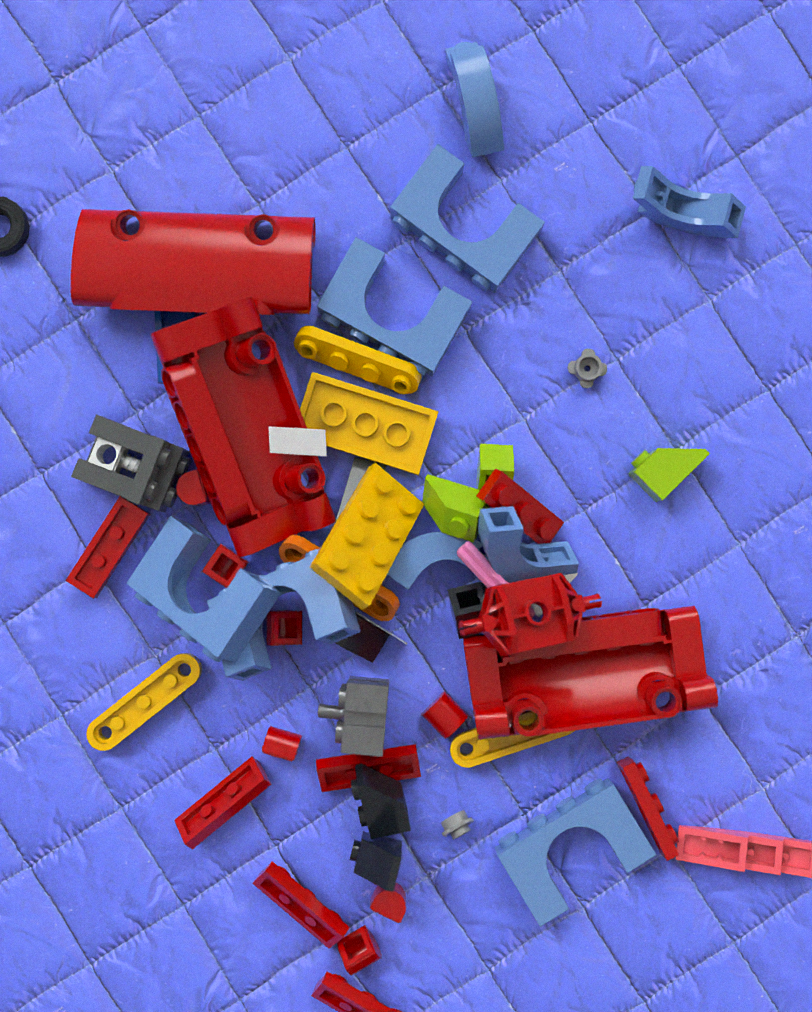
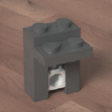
M96 414L89 431L90 434L96 436L87 460L78 458L71 477L157 511L166 512L167 507L172 508L178 496L175 488L178 479L187 473L191 459L188 458L190 451ZM114 447L116 458L112 463L106 464L103 460V453L107 448ZM131 449L143 454V458L138 460L137 457H131L127 453ZM125 468L126 471H132V474L135 472V478L120 474V470Z

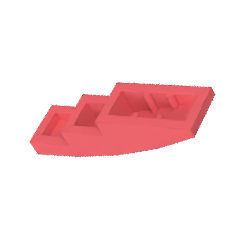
M679 825V842L677 843L679 856L676 857V860L745 872V869L775 875L786 873L812 878V841L746 831Z

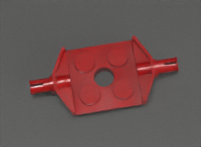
M561 573L491 586L485 591L478 618L459 621V628L472 626L471 628L460 630L462 636L478 632L483 633L501 656L570 642L578 638L583 612L593 608H600L602 601L589 603L590 601L601 599L598 593L584 597L578 595ZM532 603L539 605L543 611V617L540 622L534 621L529 615V608Z

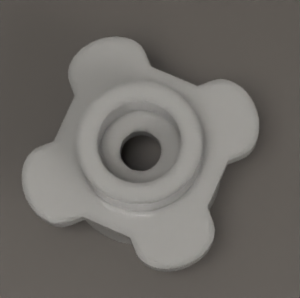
M592 349L583 350L581 357L576 361H571L567 367L568 372L574 374L580 380V386L583 388L592 387L593 381L597 377L604 376L607 373L606 364L601 362ZM589 366L590 371H585L584 367Z
M464 810L448 817L441 822L444 829L443 837L451 835L453 840L471 831L468 825L474 822L471 817L468 818Z

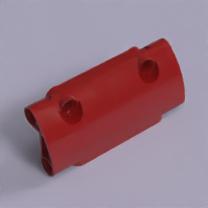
M82 209L77 222L72 251V303L74 306L110 307V309L209 313L234 302L252 297L259 315H275V313L310 314L312 248L315 247L316 234L315 217L134 211L130 209ZM132 217H136L140 224L138 232L134 235H130L126 229V224ZM262 222H270L273 226V234L267 240H261L257 235V227Z
M252 297L150 334L163 366L161 377L215 515L223 525H226L238 557L256 553L287 539L290 535H295L302 531L319 530L336 521L327 493L324 492L326 478L318 456L270 453L269 427L305 429L307 427L278 353L276 343L273 338L266 335V332L263 331V324ZM253 343L260 349L261 355L259 359L254 357L252 353ZM303 471L307 473L309 479L306 487L301 482Z
M695 606L665 610L645 608L585 616L581 619L577 640L501 656L484 634L463 638L478 740L520 734L525 737L670 718L680 712L717 708L718 693L715 682L706 673L700 619ZM662 692H669L670 699L668 703L661 707L656 706L657 696ZM525 711L536 713L535 720L529 725L519 723V717Z

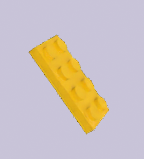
M315 372L311 373L300 407L307 429L326 430V447L415 475H419L439 412Z
M377 463L372 464L366 470L309 568L362 610L369 607L419 516L424 503Z

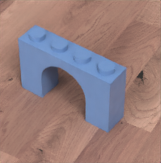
M437 144L390 206V217L393 218L392 223L404 233L411 231L418 236V242L428 251L434 252L437 250L445 256V262L458 272L464 270L471 275V281L483 291L490 289L495 293L539 235L545 222L517 203L499 229L489 238L478 242H465L451 236L441 224L438 210L444 198L462 176L464 163Z
M355 237L317 304L318 312L322 315L320 319L334 328H338L339 325L351 331L349 335L362 344L366 345L370 341L379 346L378 351L414 364L423 377L426 373L433 376L470 311L472 301L443 286L426 317L417 326L405 331H391L382 328L371 319L366 310L365 303L367 294L385 263V253Z
M170 516L127 581V584L136 591L134 596L139 601L148 606L153 605L158 609L156 614L161 619L170 624H177L181 628L179 633L184 638L193 643L199 642L204 646L202 652L216 662H220L222 659L236 662L281 592L258 575L240 568L220 600L209 610L196 613L191 608L187 599V580L192 568L211 540L191 524Z
M320 549L306 553L305 558L297 562L282 563L275 568L276 571L267 575H258L281 592L280 596L288 592L299 593L307 607L315 640L333 644L361 632L352 601L309 568ZM226 589L221 590L218 593L219 596L207 601L209 609L220 600ZM263 621L236 662L222 659L226 677L243 681L272 669L263 638Z
M608 778L604 781L597 779L589 783L584 788L586 792L575 799L573 796L563 799L556 805L557 810L547 816L544 814L537 815L527 823L528 827L519 833L512 831L498 841L500 845L495 847L498 858L540 927L569 909L564 897L550 876L546 863L551 843L563 831L574 827H587L601 833L627 873L656 856V853L616 787Z

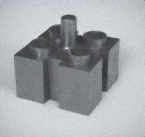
M350 676L347 684H342L340 687L338 706L319 704L318 718L338 719L335 743H341V753L383 756L389 679Z

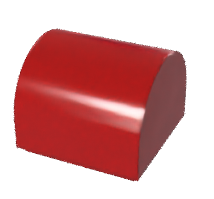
M198 470L187 472L179 478L176 491L183 502L195 506L211 504Z
M220 544L202 572L225 588H228L239 569L244 570L249 561L244 557H238L236 551L228 546Z
M269 611L267 614V645H302V611Z
M445 690L421 713L444 739L451 736L468 717V714Z
M270 726L261 751L264 754L292 762L296 759L302 735Z
M395 883L393 892L386 891L377 886L371 896V910L397 923H401L406 912V894L402 886Z
M366 925L336 943L344 967L351 976L382 958L380 948Z

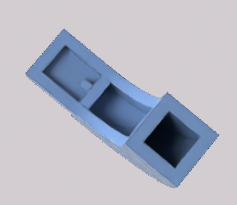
M461 42L454 47L445 49L446 61L453 75L459 95L465 141L472 158L504 151L497 93L483 45L478 46L477 42Z
M641 166L638 180L634 185L633 199L639 203L637 212L660 225L695 235L738 238L746 206L732 193H701L682 188L669 181L653 166Z
M513 506L480 509L478 534L492 568L505 580L516 582L557 573L563 575L577 573L579 562L568 541L543 544L522 543L523 527Z
M441 531L415 537L402 545L387 575L406 589H409L419 574L434 562L453 560L465 565L457 556V550L467 540L442 533ZM477 540L474 543L471 542L478 550L482 547V543Z

